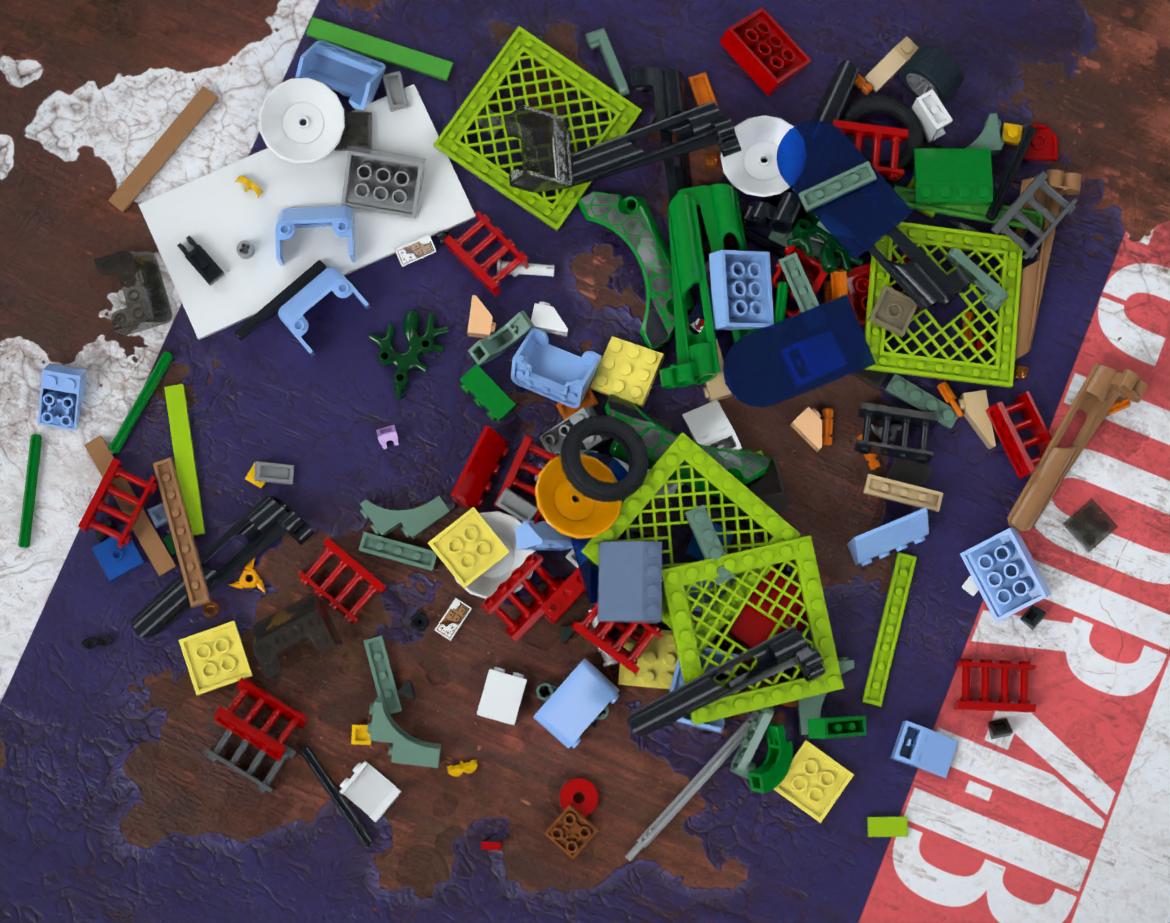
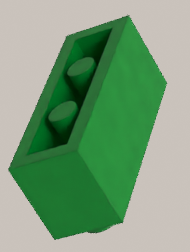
M477 364L460 378L461 389L467 395L471 393L475 397L473 401L478 407H484L488 411L486 414L493 422L497 420L500 424L516 409V404Z
M866 716L808 719L809 739L867 735Z

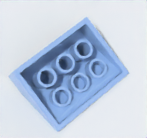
M720 250L709 254L714 330L774 328L770 252Z
M923 508L854 537L847 543L855 565L861 564L863 567L872 563V559L879 556V559L890 555L889 551L896 549L899 552L908 548V543L914 541L915 544L925 541V536L929 534L928 511L926 508Z
M1013 527L960 553L996 622L1052 594L1020 533Z

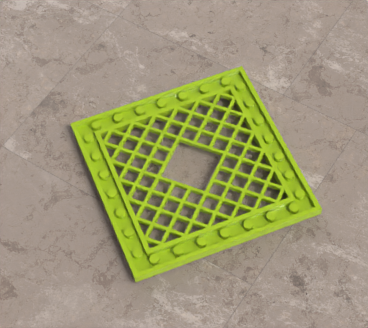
M518 26L433 144V147L558 231L592 181L563 189L559 194L558 187L555 184H543L542 175H545V171H541L539 162L550 161L551 163L553 160L574 154H565L563 145L573 144L574 151L577 153L576 143L586 141L587 148H590L589 141L598 139L595 144L598 145L626 134L641 114L642 109ZM530 59L532 68L522 69L520 60ZM534 61L539 63L541 67H535ZM518 62L519 70L511 71ZM546 69L547 79L537 80L536 71ZM549 71L558 77L550 78ZM533 72L534 81L524 82L523 73ZM520 74L521 83L511 84L510 75ZM507 77L508 85L500 86ZM561 80L563 89L553 91L551 81ZM548 82L550 91L540 93L538 84ZM565 82L571 85L572 88H566ZM535 84L537 93L527 95L525 86ZM522 86L524 95L514 97L512 88ZM509 89L511 98L500 99L499 90ZM577 91L578 100L568 101L567 92ZM496 92L498 100L490 101V99ZM580 92L588 98L581 99ZM564 93L565 102L555 103L553 94ZM551 95L552 104L542 105L540 96ZM538 97L539 106L529 108L527 98ZM525 99L526 108L516 110L514 101ZM511 101L513 110L503 112L501 103ZM592 101L593 110L584 112L582 102ZM595 102L603 107V109H596ZM498 103L500 113L490 114L488 105ZM579 103L580 112L571 114L569 105ZM566 105L567 115L557 116L556 107ZM486 107L487 115L479 116L482 110ZM553 107L559 142L523 148L517 113ZM607 112L609 121L599 122L597 113ZM514 114L515 123L505 125L504 115ZM594 114L596 123L586 124L584 115ZM501 116L502 125L492 127L491 118ZM581 116L583 125L573 127L571 117ZM488 118L489 128L479 129L478 120ZM568 118L570 127L560 129L558 120ZM475 121L476 130L468 131ZM608 125L601 135L600 126ZM597 126L598 136L588 137L587 128ZM516 127L518 136L508 137L506 128ZM503 129L505 138L495 140L493 130ZM584 129L585 138L575 139L574 130ZM490 131L492 140L481 142L480 133ZM571 131L572 140L562 142L561 132ZM477 133L479 142L468 144L467 135ZM463 137L465 139V144L461 142ZM519 139L520 149L510 150L508 141ZM506 142L507 151L497 152L495 143ZM493 144L494 153L484 155L482 145ZM479 146L481 155L470 147ZM560 146L562 155L552 156L550 147ZM547 148L549 157L539 159L537 149ZM534 150L536 159L526 161L524 152ZM521 152L523 161L512 163L511 154ZM508 154L510 164L499 165L498 156ZM495 157L496 165L486 158ZM537 163L538 172L528 174L526 164ZM523 165L525 174L515 176L513 167ZM510 167L512 176L502 170V168ZM539 176L541 185L530 187L529 177ZM526 178L527 186L517 179ZM554 186L556 196L546 197L544 188ZM541 188L543 197L533 190ZM556 199L553 204L547 201Z
M891 221L917 247L920 246L944 273L946 271L940 264L947 259V252L943 248L951 249L954 247L961 252H972L967 256L968 258L976 254L982 261L977 266L980 267L984 264L988 268L990 273L987 275H993L999 282L997 284L1007 292L1008 298L998 308L997 314L989 308L980 314L974 306L980 301L984 304L983 299L987 295L984 294L982 296L976 289L977 286L971 283L969 290L965 293H959L969 307L945 327L941 328L928 310L925 309L913 315L910 323L914 320L921 329L913 334L907 328L906 332L910 335V338L905 342L892 332H890L892 335L885 339L886 329L868 321V318L883 286L886 285L892 288L891 286L896 281L894 280L890 283V274L871 255L862 369L1008 388L1013 387L1023 249L1004 235ZM889 236L873 237L872 243L886 259L891 261L893 253L898 259L895 263L906 264L903 259L907 255L899 256L895 251L898 245L893 246L894 241ZM925 246H931L935 248L929 252V250ZM937 249L945 256L939 262L932 255ZM980 253L991 255L985 259ZM992 256L1000 263L995 269L987 262ZM952 263L953 268L946 273L947 275L957 269ZM1001 267L1000 277H999L998 274H997L995 271H997V270ZM972 290L979 298L973 304L966 297ZM970 309L977 316L972 322L964 315ZM989 311L996 319L990 325L983 318ZM923 312L930 319L924 326L917 319ZM960 317L967 324L962 330L954 323ZM979 319L986 327L980 333L973 326ZM931 323L939 330L933 336L926 330V327ZM994 324H996V333L991 328ZM950 325L957 332L951 339L944 331ZM969 327L976 335L970 341L963 334ZM987 330L994 336V339L989 343L981 336ZM921 331L929 338L924 344H921L915 337ZM940 333L948 341L941 347L934 339ZM959 335L966 343L960 349L953 342ZM892 337H895L900 344L895 350H892L887 343ZM977 338L984 345L979 351L971 344ZM911 339L919 346L913 353L905 345ZM929 342H932L938 349L932 355L924 348ZM994 342L995 351H993V349L990 347V345ZM948 344L956 351L951 357H948L943 351V348ZM884 346L888 349L889 352L884 351ZM967 346L974 353L968 360L961 352ZM903 347V349L908 354H901L895 352H897L900 348ZM986 348L993 356L987 362L980 355ZM919 350H922L927 357L917 356L915 354ZM940 352L945 359L933 357ZM956 355H959L963 361H956L951 359H953ZM977 357L982 362V364L972 363L970 361Z
M682 432L648 471L640 488L622 502L619 517L610 529L591 538L581 552L599 567V542L649 540L658 542L661 539H668L669 550H662V553H669L670 564H662V567H674L692 563L673 564L670 525L689 524L688 521H684L683 510L698 507L696 506L695 495H706L707 505H705V508H707L711 522L722 521L723 532H716V534L723 535L724 546L722 547L725 554H728L727 548L738 547L739 552L741 547L751 546L752 549L755 546L795 539L800 536V533ZM683 461L689 464L680 466ZM690 468L691 479L680 480L679 469ZM693 469L704 478L694 479ZM676 470L677 480H668ZM694 481H705V492H695ZM681 482H691L692 493H681ZM708 482L719 491H709ZM677 483L678 494H668L667 484ZM664 485V495H655ZM709 494H719L720 504L710 505ZM723 494L733 503L724 504ZM682 496H692L693 506L683 507ZM668 497H678L679 507L669 508ZM654 498H665L666 508L655 509ZM651 500L652 510H642ZM734 506L735 517L725 518L724 507ZM721 507V518L711 519L710 508ZM738 507L748 516L738 517ZM680 510V521L670 522L669 511ZM666 511L667 522L656 523L655 512ZM652 512L653 523L643 524L642 513ZM639 514V524L630 525ZM749 519L750 530L740 531L739 520ZM752 519L763 529H753ZM735 520L736 531L726 532L725 521ZM667 525L668 536L657 537V526ZM653 526L654 537L644 538L643 527ZM640 527V538L630 539L629 528ZM626 529L627 539L617 540ZM753 532H764L765 543H754ZM767 532L772 536L769 541L767 537ZM740 533H750L751 544H741ZM726 534H736L737 545H727ZM764 567L751 570L756 572L757 574H760ZM767 568L762 577L765 578L771 569ZM745 571L734 573V575H740L738 578L741 579ZM749 572L744 582L752 586L757 577ZM728 580L727 587L733 591L738 581L735 580L730 586V580ZM700 581V582H699V585H700V587H702V588H703V581ZM713 582V588L706 590L714 591L715 595L719 588H717V585ZM741 584L736 593L745 598L750 589ZM689 590L687 595L690 596V593L701 592V590ZM726 591L720 599L726 603L731 593ZM662 592L661 621L672 629L666 600L663 596L664 592ZM703 594L701 597V604H703L704 606H708L709 603H704ZM734 596L729 605L738 610L743 601ZM687 598V603L690 610L693 604H691L690 600ZM715 600L714 607L711 610L719 615L724 605ZM726 608L722 617L729 621L735 612ZM708 613L703 622L712 626L717 617ZM691 618L692 626H693V629H694V627L696 626V623L693 622V621H695V620H694L693 618ZM719 620L714 629L720 631L726 623ZM701 624L696 634L704 638L709 628ZM712 631L707 641L711 642L717 634ZM695 637L698 648L702 641ZM704 644L700 653L703 652V650L708 646V644Z
M811 535L726 554L717 560L711 558L662 569V586L684 685L705 674L704 670L709 662L718 667L724 664L728 658L733 659L734 657L730 656L735 646L744 652L748 651L726 636L746 603L777 623L767 640L776 636L775 633L780 625L785 629L796 626L798 621L805 624L807 627L802 636L811 645V649L815 647L823 659L822 665L826 674L813 681L806 682L804 677L795 679L800 671L798 665H795L793 667L797 669L792 677L787 676L783 673L784 671H781L773 682L764 679L765 682L770 684L769 686L758 688L762 682L761 680L754 687L752 685L748 686L752 690L740 693L737 691L732 695H728L690 713L693 725L844 689ZM795 559L796 565L792 564L789 561ZM783 562L778 570L770 566ZM786 563L794 568L790 577L781 573ZM721 566H724L729 571V575L745 571L741 579L736 576L734 577L738 584L733 591L725 586L727 581L719 584L720 587L715 595L706 590L711 581L716 583L714 578L720 577L717 571ZM764 567L760 574H757L756 572L751 570ZM767 568L776 573L771 582L762 577ZM749 572L757 577L752 586L744 582ZM796 573H798L800 585L792 580ZM779 575L787 580L782 589L774 585ZM760 579L768 584L764 593L755 589ZM707 580L703 588L696 584V582ZM790 582L798 587L794 596L785 592ZM741 584L750 589L745 598L736 593ZM692 585L701 590L696 600L687 595ZM771 587L780 592L775 601L766 596ZM722 589L731 593L726 603L717 598ZM753 591L761 596L757 605L748 601ZM800 592H802L804 604L796 599ZM704 593L712 597L707 607L699 603ZM783 594L791 599L787 608L778 604ZM734 596L743 601L738 610L729 605ZM687 598L694 602L690 610L688 607ZM764 599L773 604L768 613L759 608ZM715 600L724 605L719 615L710 610ZM794 602L802 606L798 616L789 611ZM696 605L705 609L700 619L691 614ZM776 606L784 611L779 620L771 616ZM726 608L735 612L730 622L722 617ZM805 610L808 623L801 619V616L803 615ZM708 612L717 617L712 626L703 622ZM787 613L795 618L791 627L782 623ZM691 618L698 621L694 629L692 626ZM719 620L728 624L723 634L714 629ZM701 624L709 628L704 638L696 634ZM809 629L811 633L812 642L805 638ZM712 631L721 636L716 645L707 641ZM695 637L702 641L698 648ZM723 639L732 643L727 653L719 648ZM705 643L714 648L709 657L700 653ZM716 651L725 655L720 665L711 660ZM699 656L706 660L703 667H701ZM753 656L755 660L750 666V668L745 664L740 663L736 665L731 672L728 670L725 671L727 674H729V676L724 684L730 682L732 677L737 678V676L734 674L738 669L739 665L744 667L748 671L754 669L755 665L757 664V658ZM781 675L789 680L777 683ZM714 677V680H715L716 682H718V683L721 684V685H724V684H722L721 682H719L718 680H716V679H715L716 677Z

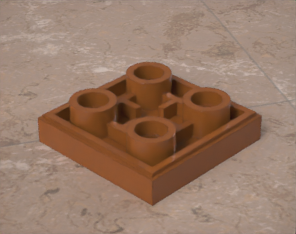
M569 804L544 834L574 860L600 829L574 806Z

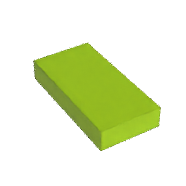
M867 817L868 837H908L907 817Z

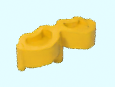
M239 175L235 183L239 182L247 186L244 189L246 193L250 188L258 195V198L263 193L254 182L244 176Z
M471 760L467 763L460 761V765L447 766L448 773L455 777L460 776L463 772L473 773L478 767L477 760Z

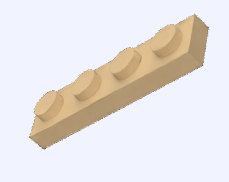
M872 474L867 475L863 491L864 494L919 508H926L934 512H939L943 497L942 492Z

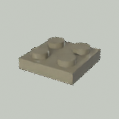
M884 285L868 321L903 337L918 305L910 297Z

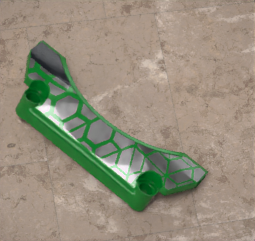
M594 191L580 198L577 203L585 220L599 223L614 231L628 244L635 254L642 269L646 286V310L640 334L646 347L657 351L665 346L664 343L668 342L675 332L670 251L644 198L629 196L622 199L619 194ZM634 201L636 202V208H635V209H634V207H633ZM688 290L685 300L687 313H691L695 308V303Z
M610 394L604 409L607 416L625 421L641 436L647 449L648 469L650 470L676 440L678 435L655 423L633 402ZM613 439L609 449L610 454L629 461L625 449ZM696 443L744 484H748L763 474L765 475L771 458L751 450L719 449ZM683 461L680 466L689 464ZM690 468L679 469L680 480L691 479ZM693 469L694 479L704 478ZM676 470L670 476L673 480H677ZM694 481L695 489L705 492V481ZM681 482L691 487V482ZM708 482L709 491H719ZM710 494L712 496L720 498L719 494ZM723 494V501L732 502Z

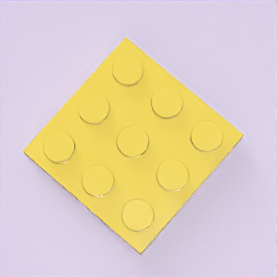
M612 336L590 388L608 396L610 394L633 402L637 406L643 407L665 356L663 353Z
M474 507L428 542L429 546L464 589L510 553Z
M235 621L179 640L197 696L238 682L241 677L247 679L253 676Z
M636 628L635 632L642 635L646 628ZM661 630L662 639L656 635L637 659L638 663L636 665L640 669L636 675L620 664L618 685L670 690L678 660L673 632ZM629 637L623 647L631 652L637 642Z
M805 740L792 758L787 775L773 790L821 823L854 774Z

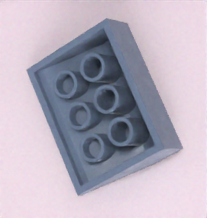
M599 542L598 622H661L662 542Z

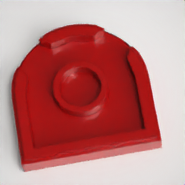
M1032 124L1031 126L1036 128V132L1022 161L1057 162V135L1045 124Z

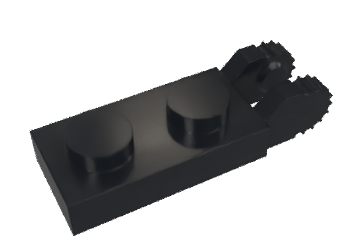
M189 235L186 239L194 247L192 251L188 252L181 243L177 246L190 264L211 286L224 275V272L200 244L198 245Z

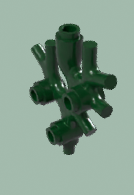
M819 206L810 210L805 219L797 221L792 230L793 238L787 240V245L789 247L797 244L802 245L806 257H810L813 255L810 237L818 236L824 241V246L820 251V262L825 273L831 274L836 271L837 263L835 258L841 259L843 270L846 271V274L852 271L850 263L861 266L864 259L854 256L848 251H856L858 244L850 243L843 236L835 238L834 235L816 225L825 213L822 207Z
M411 310L407 311L403 323V332L408 341L409 348L404 353H398L393 349L392 342L395 326H387L384 338L374 333H371L369 336V340L376 343L381 349L377 355L380 365L389 367L393 364L397 368V372L393 375V388L396 389L395 399H402L403 391L406 390L409 384L408 374L411 369L416 368L423 373L427 371L428 366L419 360L420 353L429 355L433 351L443 353L444 345L435 344L434 338L449 334L447 326L441 328L434 327L436 315L428 314L425 334L420 336L417 333L420 320L419 313ZM429 343V346L423 347V344ZM384 355H388L387 359H382ZM402 376L404 377V379L402 381H398V377Z

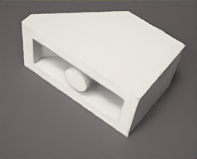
M546 302L534 304L531 318L532 323L535 325L534 328L567 337L568 328L554 307Z

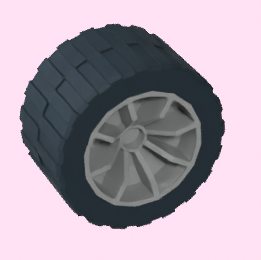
M929 45L920 46L900 71L903 84L913 96L918 98L933 89L943 106L964 80L963 72L955 60L941 49Z

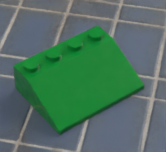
M914 148V205H991L993 202V177L990 149Z

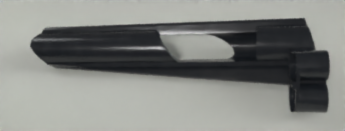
M848 60L842 61L836 68L803 138L807 153L813 142L821 143L811 168L819 167L833 134L830 133V125L833 120H839L860 72V69ZM804 182L802 189H799L795 183V185L781 194L774 195L770 203L752 201V203L746 204L741 215L742 223L763 230L772 229L774 232L781 234L791 233L803 208L798 193L809 189L810 186Z
M634 67L630 69L631 87L636 89L637 92L653 94L658 122L686 111L682 72L676 69L661 70L654 67ZM659 130L662 147L673 143L670 130ZM689 153L682 154L684 168L675 166L674 157L664 160L669 205L678 194V190L692 187Z
M711 101L546 164L544 174L551 183L560 188L567 189L716 144L719 145L723 157L742 150L730 117L725 118L715 102ZM658 130L674 131L680 136L677 142L650 152H645L631 142L634 139Z
M824 165L804 170L802 179L811 188L840 173L831 165ZM857 189L826 203L830 210L922 311L939 303L944 307L947 306L972 283L959 268L949 275L944 273ZM889 236L909 257V263L899 264L886 259L868 238Z
M266 495L199 557L209 593L286 532L300 545L306 542L315 532L287 504L274 496ZM240 534L247 537V545L221 569H212L203 565L234 536ZM182 573L131 619L132 628L139 637H155L191 608Z
M793 626L634 711L629 715L627 723L635 735L646 736L697 709L795 665H798L806 682H811L826 674L822 665L823 659L815 647L811 649L797 628ZM753 656L757 658V665L754 669L732 681L721 685L714 680V677Z

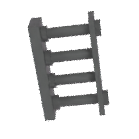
M1043 171L1038 173L990 229L996 235L1004 233L1023 249L1025 253L1022 255V258L1026 260L1028 257L1031 259L1038 252L1036 248L1066 214L1070 215L1077 207L1075 205L1077 202L1075 198L1068 202L1047 184L1048 181L1045 179L1048 175ZM1037 189H1042L1063 207L1057 216H1054L1034 198L1033 193ZM1024 204H1030L1051 222L1044 231L1021 213L1022 210L1020 208ZM1012 218L1020 221L1038 237L1031 246L1009 228L1007 223Z
M233 713V714H234L235 716H237L238 718L244 719V718H242L241 716H239L238 714ZM250 723L251 726H253L254 728L260 729L259 727H257V726H255L254 724ZM226 729L214 750L210 748L205 749L210 760L216 763L221 761L258 784L257 789L265 794L268 791L271 793L275 791L270 784L285 760H288L289 757L295 759L298 754L296 750L284 744L287 748L280 762L278 760L275 761L265 779L261 781L253 776L266 755L262 750H259L247 771L237 766V763L250 744L244 739L230 761L220 755L233 735L228 729ZM267 733V736L274 740H277L275 737Z

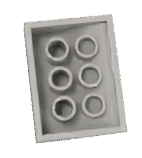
M352 146L347 154L341 206L416 218L426 159Z

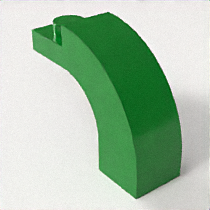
M769 723L766 729L768 743L766 759L761 766L748 772L751 791L766 793L773 790L783 781L789 771L793 755L792 741L786 740L782 724Z

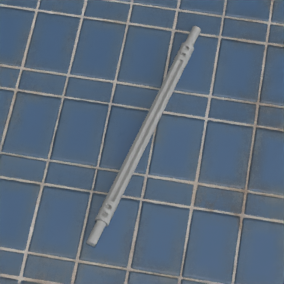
M756 710L637 839L636 845L625 856L630 862L643 848H646L741 744Z

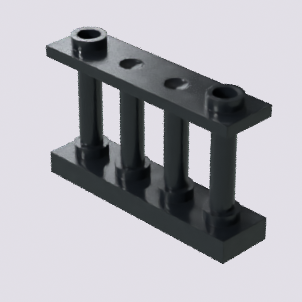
M861 402L858 417H863L864 419L862 440L857 439L854 451H858L861 454L870 453L913 460L920 464L930 463L934 452L927 451L928 431L934 428L937 414ZM873 419L883 422L881 443L870 441ZM892 422L902 425L900 446L889 445ZM911 425L921 428L919 449L908 448Z

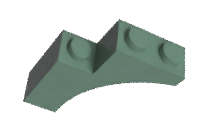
M997 113L989 114L981 135L964 149H990L991 155H998L1002 148H1004L1003 137H1000L1001 120L998 119Z
M440 496L420 507L399 511L378 507L368 500L360 503L362 507L360 512L365 519H371L373 522L371 528L376 535L381 534L382 537L403 525L400 528L407 538L411 536L414 540L451 514Z
M848 657L837 658L841 675L854 668V660H849ZM827 693L797 700L800 735H808V719L820 718L822 704Z
M376 697L374 703L370 704L369 715H372V722L368 723L367 728L370 740L393 743L390 744L388 756H392V763L438 768L442 744L426 742L406 733L392 719L384 698Z

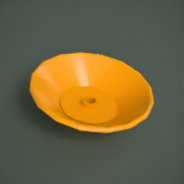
M580 453L582 464L590 475L603 482H617L614 474L605 464L595 457ZM561 455L550 460L538 475L535 487L537 507L546 522L559 533L577 539L593 538L609 530L619 517L622 500L601 502L582 495L566 478L561 464ZM572 497L576 498L577 502H574Z

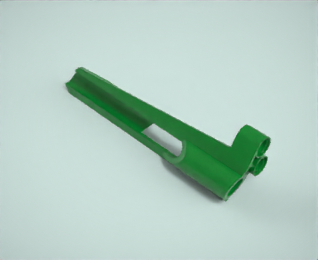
M713 184L711 186L702 185L677 191V193H684L696 199V206L701 210L711 253L725 250L723 239L727 233H733L737 237L739 251H747L738 195L733 186ZM731 330L739 364L749 373L763 370L768 364L762 330Z
M678 193L668 207L677 365L673 364L669 368L659 369L663 389L703 384L714 379L717 373L720 372L696 199L684 193ZM696 283H699L704 314V326L699 334H693L689 328L685 300L687 291Z

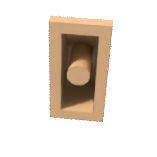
M472 295L468 336L488 337L495 333L496 323L493 322V316L478 297Z
M808 407L790 426L818 452L822 448L821 415L814 408L811 410Z

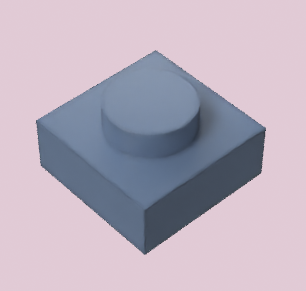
M163 503L147 509L155 528L168 523Z

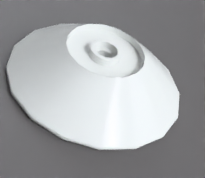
M291 78L276 85L264 98L259 112V131L266 146L279 158L293 163H313L328 156L339 144L345 128L344 109L337 94L326 84L311 78ZM301 120L307 121L305 126L300 125Z
M764 115L748 118L734 127L742 151L723 157L721 153L720 156L723 172L734 187L748 195L767 197L781 194L795 185L804 172L807 151L804 139L793 125L781 118ZM767 159V162L762 163L761 160Z
M499 511L481 512L479 514L510 553L465 588L470 594L484 599L491 596L498 586L505 582L511 576V573L525 562L528 555L536 552V550H517L515 526L523 525V523L516 517ZM532 573L527 577L528 580L531 578ZM520 584L513 593L519 591L523 585Z

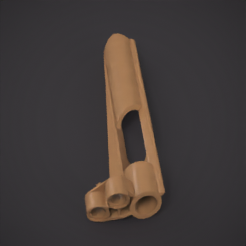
M1055 169L1047 170L1046 174L1048 177L1045 179L1048 181L1047 184L1061 196L1080 194L1081 174L1064 173L1061 170ZM1034 178L1022 180L1020 194ZM1037 189L1033 193L1034 198L1054 216L1059 214L1061 205L1042 189ZM1024 204L1021 207L1023 209L1037 211L1030 204ZM1045 217L1043 219L1042 231L1051 223ZM1056 226L1040 243L1037 261L1021 269L1015 360L1031 351ZM1016 228L1015 233L1023 238L1029 230Z
M1097 363L1094 364L1037 464L1036 471L1032 473L1008 515L1009 526L1019 531H1027L1034 527L1055 491L1119 395L1121 394L1136 403H1139L1149 385L1140 380L1138 374L1129 369H1124L1120 373L1115 369ZM1077 410H1084L1087 419L1072 446L1068 448L1057 447Z

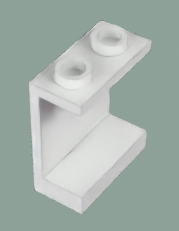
M933 89L916 98L911 108L918 117L922 132L929 143L944 135L943 127L953 121Z
M494 667V670L489 669L476 715L515 726L527 679H524L525 675L513 672V675L505 674L506 670Z
M364 761L363 764L359 762L353 769L354 775L350 779L347 777L341 783L340 787L342 789L339 792L362 809L374 822H377L402 791L368 762Z

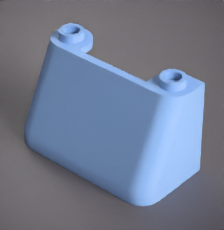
M531 328L512 359V381L518 386L568 407L578 408L601 362V355L593 351H586L582 357H579L548 344L549 338L543 330Z
M584 658L533 718L568 749L571 746L575 748L582 740L579 738L600 712L609 702L614 704L620 697L618 694L620 689L591 662Z

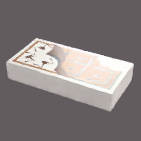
M429 233L394 248L402 267L437 252Z
M455 598L435 628V631L451 641L472 608Z

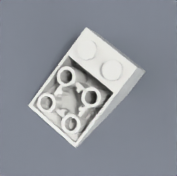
M718 400L682 414L695 443L719 449H742L736 433Z

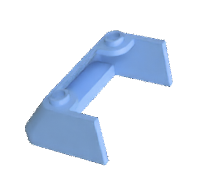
M348 206L285 208L281 210L277 217L275 229L276 259L279 265L284 266L283 240L291 239L295 234V228L332 226L334 233L338 237H349V256L352 262H356L354 213L352 209Z
M334 267L325 269L281 306L278 311L280 320L311 356L315 353L301 338L309 328V324L303 314L331 290L339 298H347L353 293L367 310L370 308L368 302L356 288Z

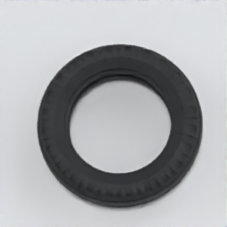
M872 95L853 103L844 112L840 121L858 123L862 118L870 114L880 113L893 117L903 129L909 130L904 149L899 154L898 169L907 171L914 164V148H922L923 143L922 127L914 111L903 101L887 95ZM852 135L844 136L842 153L844 162L853 163L855 142ZM861 153L860 164L869 161L871 165L872 160L868 159ZM891 160L879 161V166L890 168ZM880 176L877 178V180L887 179V177Z
M595 415L580 420L567 432L561 447V464L566 478L578 492L592 500L601 502L623 500L634 494L646 478L649 460L645 443L632 426L616 417ZM593 435H605L621 444L629 459V470L626 477L617 482H603L590 475L584 468L580 458V448L583 440Z

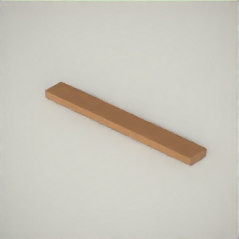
M203 86L110 197L109 203L122 213H125L219 98Z
M100 435L84 446L101 476L104 477L114 456ZM121 477L115 478L113 482L115 488L137 497L127 480ZM113 495L122 512L132 516L136 505ZM143 508L132 530L158 575L161 577L177 566Z
M169 457L153 463L190 605L194 608L211 602L175 465L173 459Z

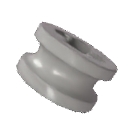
M246 240L239 242L236 248L238 255L243 259L251 258L255 252L251 242ZM243 246H246L247 248L250 247V248L248 249V252H249V253H247V254H245L244 252L241 253V251L243 250L242 247H243Z

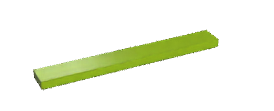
M184 384L166 386L164 389L176 473L193 536L204 535L206 532Z
M897 553L862 698L863 703L882 706L915 568L916 556Z

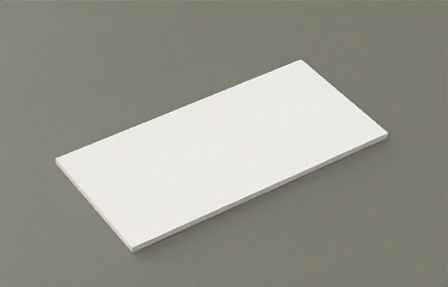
M414 84L404 88L409 105L407 109L391 112L388 98L385 96L370 103L364 110L356 109L344 114L345 128L339 144L328 156L313 163H293L279 158L269 148H266L138 204L198 340L254 316L318 260L325 264L326 269L334 267L345 276L395 254L394 248L428 233L430 237H433L435 233L441 230L447 231L476 218L448 156L433 147L439 136ZM352 146L426 159L416 218L351 208L354 213L356 262H352L349 256V237H338L334 233L332 226L295 228L294 236L289 240H283L284 266L279 265L276 259L275 236L279 212L285 208L341 206L347 154ZM239 175L248 178L263 191L259 198L251 188L246 193L244 191L247 187L246 185L239 182L235 183ZM189 235L198 245L200 244L224 272V275L211 286L190 264L177 246L181 243L188 252L192 251L194 247L186 239ZM244 240L251 242L255 250L251 258L243 259L238 255L236 248L239 242ZM243 246V250L241 251V253H249L248 249L250 247L247 248L246 246Z

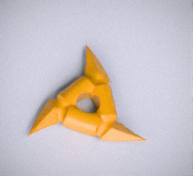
M255 558L245 566L239 581L228 585L241 589L257 586L265 593L263 581L255 569H253ZM249 575L253 576V580L251 582L246 581V578Z

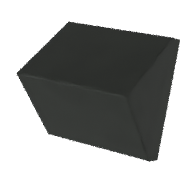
M1032 605L1020 620L1031 630H1034L1046 616V612Z
M571 626L558 627L561 643L566 644L575 632Z
M406 680L397 693L408 699L415 700L412 682Z
M1007 718L988 722L991 739L1010 736L1013 733Z

